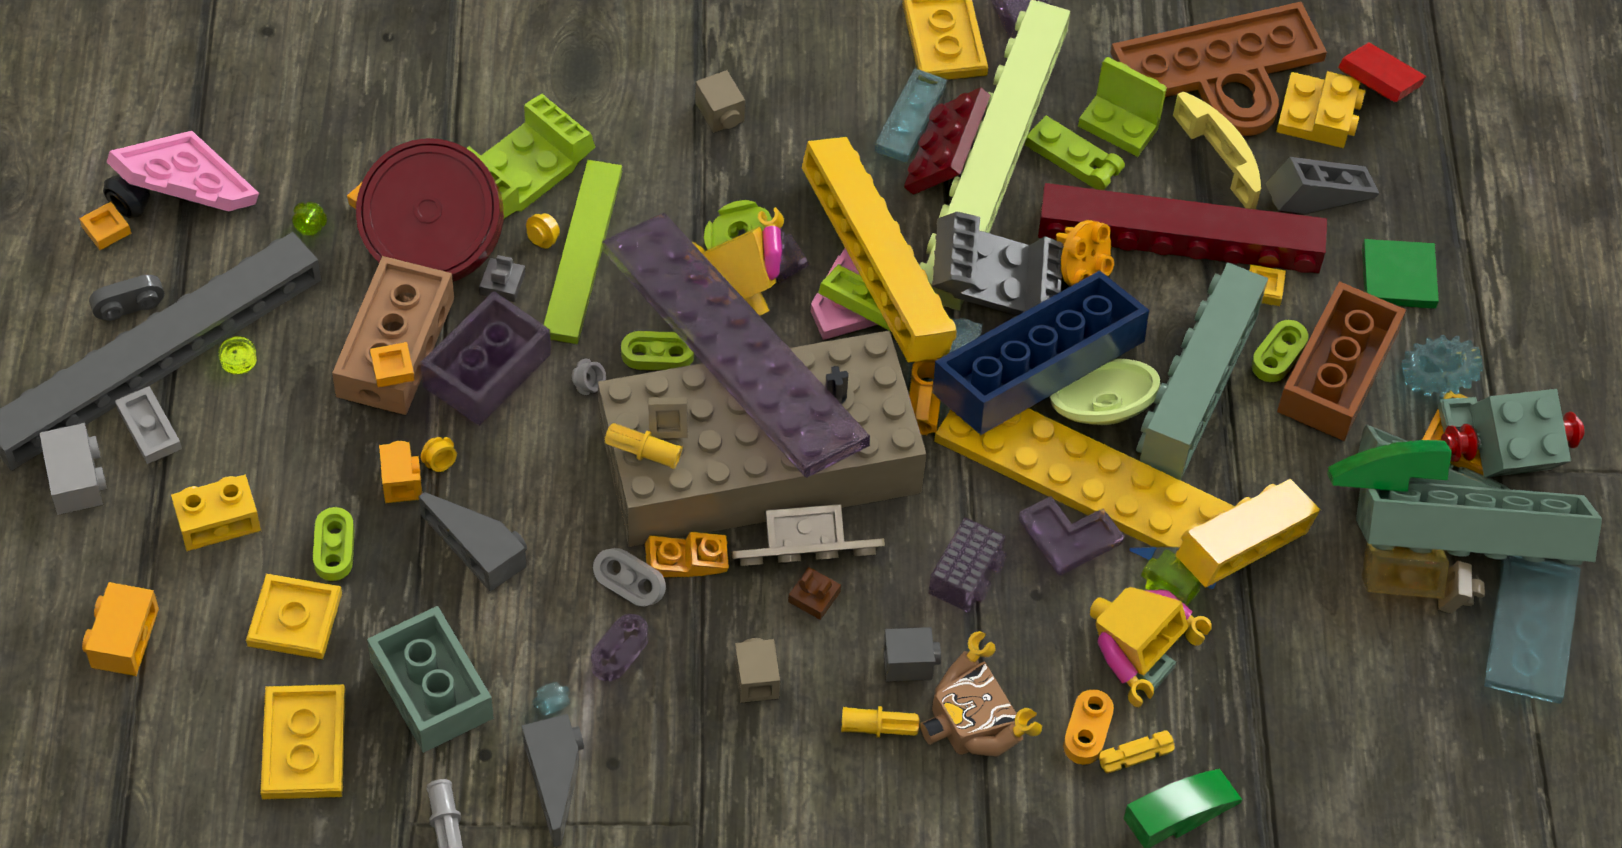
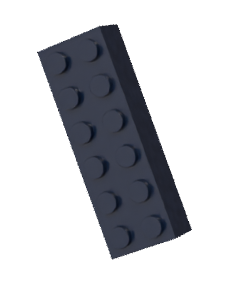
M1098 271L936 360L932 393L982 435L1145 342L1149 309L1104 273Z

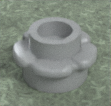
M582 359L577 363L578 367L573 369L572 381L579 393L589 395L590 392L595 393L598 391V382L606 380V372L600 363L591 362L590 359Z

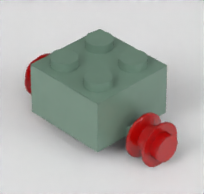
M1557 389L1489 396L1471 405L1475 430L1470 424H1463L1460 431L1451 425L1445 429L1440 440L1445 441L1451 449V462H1458L1461 455L1466 460L1471 461L1476 457L1479 449L1484 478L1552 470L1571 462L1569 447H1578L1584 437V425L1573 412H1567L1562 416Z

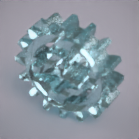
M1441 335L1435 341L1431 338H1426L1425 345L1415 343L1413 344L1414 351H1406L1404 353L1405 360H1402V370L1406 385H1412L1414 392L1424 389L1425 396H1429L1435 391L1439 393L1440 397H1444L1450 390L1454 394H1459V387L1470 389L1472 387L1471 380L1479 381L1481 379L1480 372L1483 371L1482 355H1480L1479 347H1472L1471 340L1460 343L1459 336L1448 340L1445 335Z

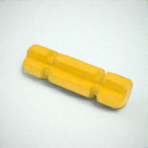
M1164 730L1152 734V739L1146 736L1119 745L1116 751L1114 747L1101 751L1099 753L1100 765L1105 773H1111L1121 770V765L1123 764L1127 768L1156 758V753L1159 756L1172 753L1175 750L1172 735Z

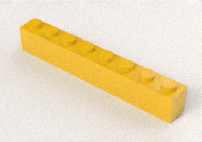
M847 137L808 141L802 170L907 362L937 359L949 354L952 342L956 339L957 334L955 323L952 319H949L945 312L940 296L935 294L928 282L925 270L921 269L915 259L912 247L906 243L902 236L898 222L893 220L887 209L885 199L880 197L873 184L871 175L866 172L860 161L858 152L853 149Z

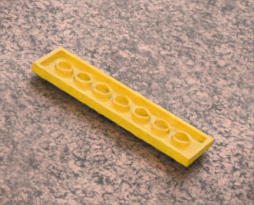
M1029 408L982 435L955 412L950 410L935 433L934 442L1152 547H1180L1183 542L1181 536L1190 526L1196 523L1202 525L1208 522L1217 512L1221 510L1227 512L1235 507Z

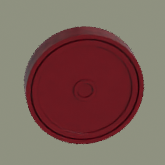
M426 138L412 140L386 152L367 172L360 186L356 202V220L360 236L367 250L378 263H380L382 256L449 272L452 273L453 282L471 274L487 260L499 240L504 219V207L500 189L486 165L467 148L443 139Z

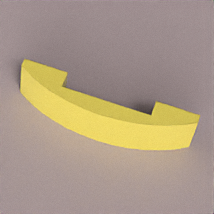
M1186 92L1177 94L1173 112L1174 118L1191 139L1201 135L1206 137L1234 173L1230 189L1245 208L1256 209L1261 192V179L1256 160L1244 138L1232 123L1206 102Z

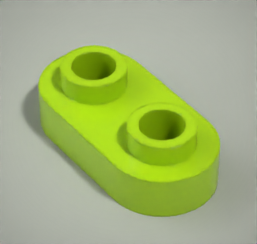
M1283 320L1277 323L1254 353L1251 365L1253 373L1259 379L1266 382H1277L1283 379L1299 359L1308 342L1307 329L1301 323L1294 320ZM1284 341H1289L1292 343V345H1288ZM1265 365H1271V366H1273L1274 368H1269V367H1267V366H1265Z
M635 331L626 335L622 340L621 357L627 366L638 370H667L690 366L694 360V343L689 336L679 332ZM642 352L645 355H635V353ZM672 354H680L681 356L672 357L671 355H672Z
M332 507L325 509L317 516L315 521L314 568L321 578L328 581L343 579L350 573L353 566L354 523L351 514L343 508ZM333 529L341 530V532L337 534L330 533V531ZM330 562H339L337 566H327Z

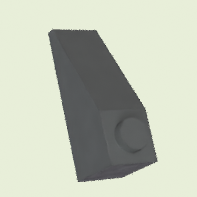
M1289 157L1265 183L1278 211L1301 214L1376 198L1380 194L1366 166Z
M424 492L419 495L421 516L490 592L527 567L525 553L527 545L518 532H510L498 520Z
M568 714L522 725L523 745L554 847L562 845L579 768L578 750L584 749L579 726L572 728Z

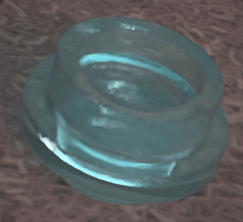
M553 682L539 688L536 691L538 696L532 700L533 706L539 708L541 715H548L570 705L571 702L568 695L571 692L568 686L560 687L558 682Z

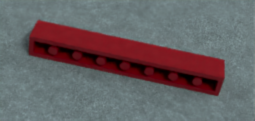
M1045 183L1038 238L1048 237L1057 241L1056 234L1065 233L1066 227H1075L1082 221L1092 220L1108 224L1110 227L1111 247L1122 250L1154 252L1159 255L1170 254L1191 257L1193 259L1218 260L1231 264H1251L1268 268L1296 270L1301 273H1320L1326 253L1327 218Z

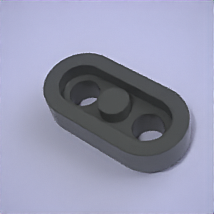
M141 275L97 289L91 294L89 303L96 318L112 321L126 314L140 310H150L156 307L164 298L165 293L157 276Z

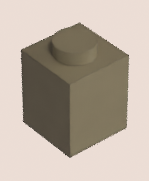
M727 70L696 81L695 103L713 133L733 128L745 121V99Z
M751 638L742 643H735V668L740 703L779 699L780 676L774 639Z

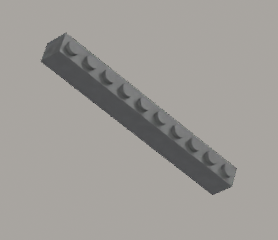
M291 232L283 238L274 240L267 248L252 257L244 258L237 266L224 274L213 277L206 285L196 291L183 295L176 303L163 311L150 315L146 321L130 331L122 332L115 340L102 348L89 352L82 360L67 369L56 372L52 378L39 386L26 390L19 398L0 408V458L11 471L43 452L40 432L85 423V425L89 424L115 408V400L154 384L321 281L318 259L296 234Z

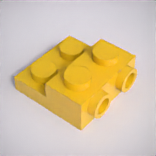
M1327 71L1324 80L1291 72L1276 132L1344 148L1347 136L1355 135L1359 116L1353 115L1354 109H1361L1365 90L1359 89L1360 82L1346 75Z

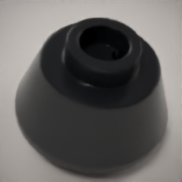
M119 174L104 181L103 193L108 202H112L120 214L128 218L142 215L150 198L148 189L129 184Z

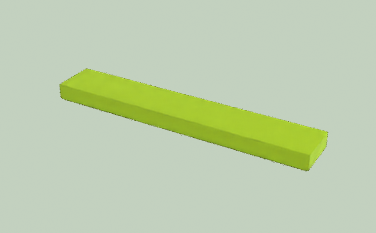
M587 160L542 329L543 339L578 344L622 176V165Z

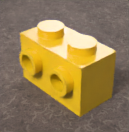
M246 474L237 477H225L215 483L200 487H188L181 492L171 494L186 551L261 531Z

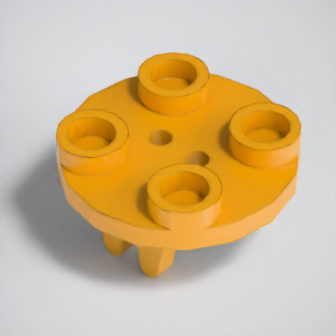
M1085 220L1078 223L1075 227H1066L1065 233L1056 234L1057 241L1064 244L1061 255V272L1064 281L1069 287L1098 271H1101L1106 276L1111 274L1114 267V259L1111 256L1110 227L1108 224Z

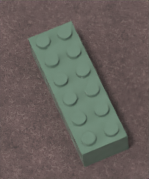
M1228 262L1222 275L1215 273L1207 293L1210 295L1207 301L1202 300L1194 319L1197 322L1194 328L1189 327L1181 346L1183 351L1180 356L1175 355L1168 372L1170 378L1167 384H1161L1154 402L1156 404L1153 412L1148 411L1142 424L1141 432L1143 433L1136 448V451L1141 453V462L1178 480L1182 479L1255 325L1266 289L1267 277Z
M1409 481L1408 492L1360 488L1356 522L1367 543L1372 544V547L1379 550H1393L1395 546L1409 547L1411 551L1417 553H1431L1432 549L1447 550L1449 554L1455 556H1469L1470 552L1484 553L1485 556L1493 559H1506L1508 555L1522 556L1524 560L1531 562H1544L1545 558L1559 559L1560 562L1568 565H1581L1583 561H1596L1602 518L1585 495Z

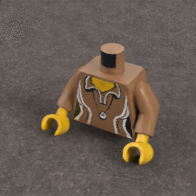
M978 631L971 634L968 639L970 651H964L957 658L936 687L932 707L935 717L920 723L922 735L928 744L931 745L947 737L958 754L970 752L974 755L997 757L1022 741L1025 733L1033 737L1041 733L1042 725L1038 722H1033L1027 726L1028 721L1035 717L1037 713L1030 708L1021 709L1016 713L985 661L982 663L978 662L979 657H990L995 652V644L992 642L987 643L984 649L979 650V642L984 639L985 633Z

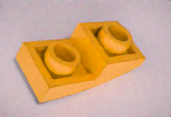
M690 532L686 539L649 535L645 542L646 563L658 570L663 577L704 576L727 572L729 569L726 535Z

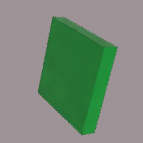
M1364 239L1362 244L1364 292L1396 306L1436 309L1439 299L1435 243Z

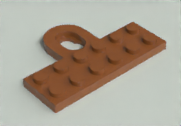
M1302 2L1113 43L1110 53L1115 61L1122 62L1129 68L1147 77L1154 78L1159 83L1167 87L1165 97L1177 95L1181 92L1198 90L1203 101L1232 123L1241 136H1252L1266 131L1274 123L1277 115L1279 99L1268 74L1325 61L1327 51ZM1230 82L1246 85L1253 93L1254 105L1250 108L1239 107L1233 99L1224 94L1222 87Z

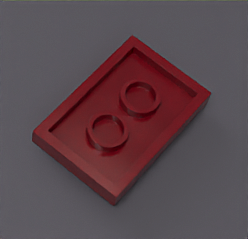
M982 87L969 93H962L956 99L945 104L940 103L930 112L929 124L918 142L919 149L915 159L908 167L909 174L904 184V187L913 195L961 174L991 96Z

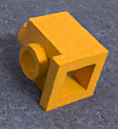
M395 441L390 444L379 445L385 503L419 500V495L422 494L419 456L411 457L410 443Z

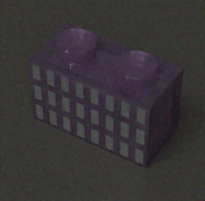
M964 517L931 574L928 594L969 613L976 600L982 603L991 585L988 579L992 572L999 573L1005 563L1008 554L1003 551L1006 536Z

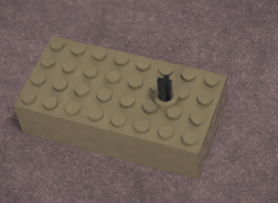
M890 330L598 382L599 424L629 547L645 544L649 535L681 538L688 536L690 532L708 533L766 522V510L839 504L843 508L922 492L926 450ZM687 397L688 438L661 439L677 446H683L681 457L675 469L643 458L641 461L637 460V455L607 445L605 443V435L609 426L612 423H616L645 434L646 431H649V398Z

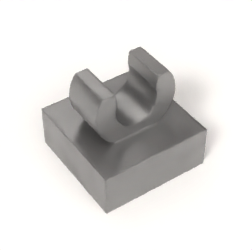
M498 255L497 259L490 258L480 284V295L515 302L525 276V266L515 264L512 258Z

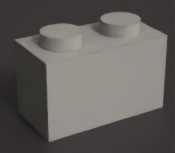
M85 423L40 432L51 496L57 515L103 505L100 490L107 489L103 468H95L94 459L101 458L96 436H88Z

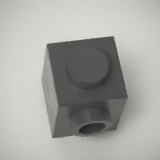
M932 627L885 629L883 655L886 682L932 680L934 665L941 664L940 642H933Z

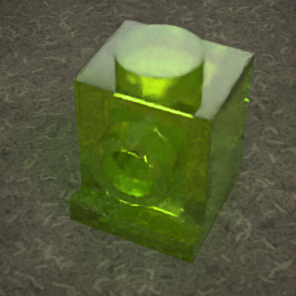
M1165 549L1158 559L1152 557L1144 567L1141 577L1147 580L1145 588L1147 590H1168L1188 606L1199 592L1201 582L1175 556L1176 554Z

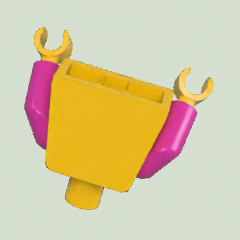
M774 207L775 216L770 221H767V216L763 211L758 213V219L765 227L763 231L759 226L706 251L703 247L692 242L694 252L691 257L686 251L681 250L679 258L688 263L687 269L694 288L713 302L721 303L725 308L742 301L750 319L770 311L761 292L771 288L776 283V277L780 273L782 256L780 228L784 224V218L779 210Z
M1129 587L1125 588L1113 602L1099 597L1090 608V616L1096 620L1099 634L1098 646L1107 664L1121 683L1127 682L1130 686L1128 700L1134 707L1139 708L1143 704L1136 690H1143L1149 699L1154 694L1152 683L1145 679H1138L1136 674L1139 673L1144 676L1184 632L1188 642L1199 646L1205 640L1203 634L1208 635L1211 630V621L1204 616L1194 618L1191 615L1192 610L1168 590H1141Z

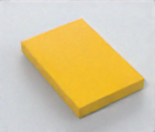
M972 0L902 1L920 82L988 75V64Z
M344 684L265 687L261 772L262 799L342 797L345 724Z

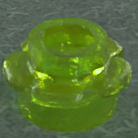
M301 202L294 207L293 211L295 214L292 222L299 232L306 235H314L318 230L322 229V226L327 224V216L318 204L313 202L304 204Z

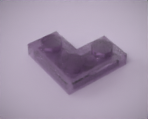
M1050 496L1020 511L1018 520L1059 576L1123 543V534L1104 508L1071 524L1058 504Z

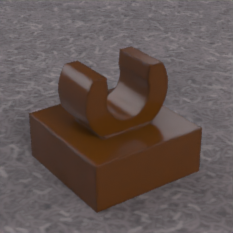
M808 567L789 593L788 602L821 620L840 594L841 584Z

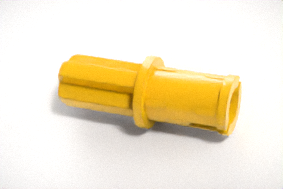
M612 423L609 426L605 435V443L607 445L637 455V460L641 461L643 458L669 466L672 469L676 468L683 446H677L651 436L650 431H646L644 434L616 423Z
M878 706V710L843 707L841 732L876 734L877 738H880V733L915 736L919 732L920 718L916 713L882 711V706Z

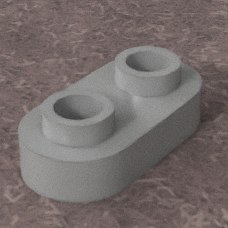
M620 548L603 550L596 556L593 564L596 579L602 585L638 606L653 605L664 596L666 583L663 575L627 551ZM615 560L621 565V570L618 574L612 568ZM646 579L652 583L650 593L644 589Z

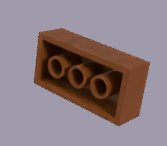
M1339 281L1283 389L1277 412L1345 441L1399 333L1406 309Z

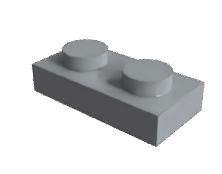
M150 386L115 400L117 410L147 464L182 449L179 438Z

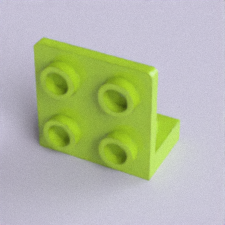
M1106 57L1102 62L1097 94L1080 116L1078 127L1139 157L1158 130L1167 87L1156 79L1147 77L1129 68L1122 62Z

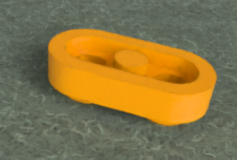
M1100 690L1082 692L1077 697L1063 749L1066 756L1077 764L1086 765L1095 762L1099 758V753L1102 751L1114 705L1111 698ZM1097 704L1101 709L1092 710L1088 705ZM1084 736L1089 738L1091 742L1082 743L1078 738Z

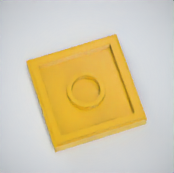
M266 574L246 638L247 646L323 659L342 596L341 586Z

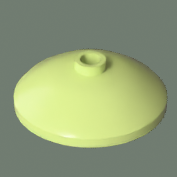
M1114 359L1050 395L1053 408L1072 421L1092 425H1110L1125 421L1146 410L1155 401L1161 383L1157 371L1151 366L1130 359Z

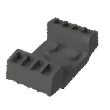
M954 212L937 219L932 287L951 293L954 298L1012 315H1020L1061 292V255L1064 247L1063 243L1043 237L1027 245L980 231V217L962 212Z

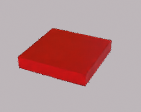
M1370 42L1343 57L1338 67L1342 72L1393 102L1401 100L1421 87L1426 78V75Z

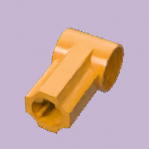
M938 359L916 361L913 363L911 370L909 397L920 434L926 436L929 433L937 432L941 400L932 393L933 381L926 382L921 379H934L935 361Z

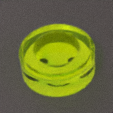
M229 338L219 348L220 364L225 371L231 374L246 373L256 364L255 346L247 338Z

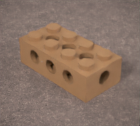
M382 256L332 372L337 398L407 415L454 300L452 273ZM407 342L415 381L378 388L370 349Z

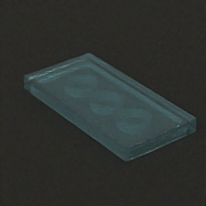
M1508 555L1506 559H1503L1485 687L1561 704L1564 698L1581 568L1548 560L1544 562H1531L1524 560L1522 556Z

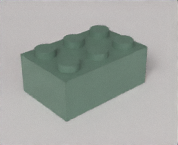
M438 606L367 639L371 663L423 753L494 719L492 697Z

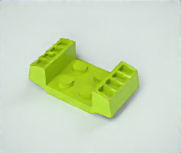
M543 94L536 96L524 105L525 123L483 155L478 154L470 146L467 148L486 165L494 177L503 200L504 219L515 211L524 210L572 173L576 165L595 148L591 133Z

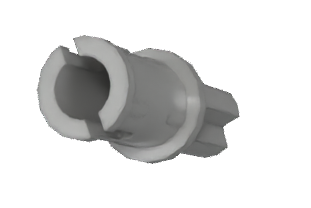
M447 779L432 781L427 785L432 809L429 821L430 825L435 827L438 848H463L458 824L461 821V813L455 808L452 782Z

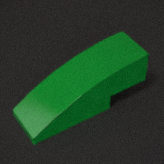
M1416 440L1392 443L1349 456L1329 466L1327 475L1333 486L1408 492L1410 477L1448 480L1452 451L1447 443L1442 440Z
M1215 769L1176 781L1131 802L1126 807L1123 819L1142 846L1150 848L1172 835L1177 839L1240 804L1242 798L1220 769Z

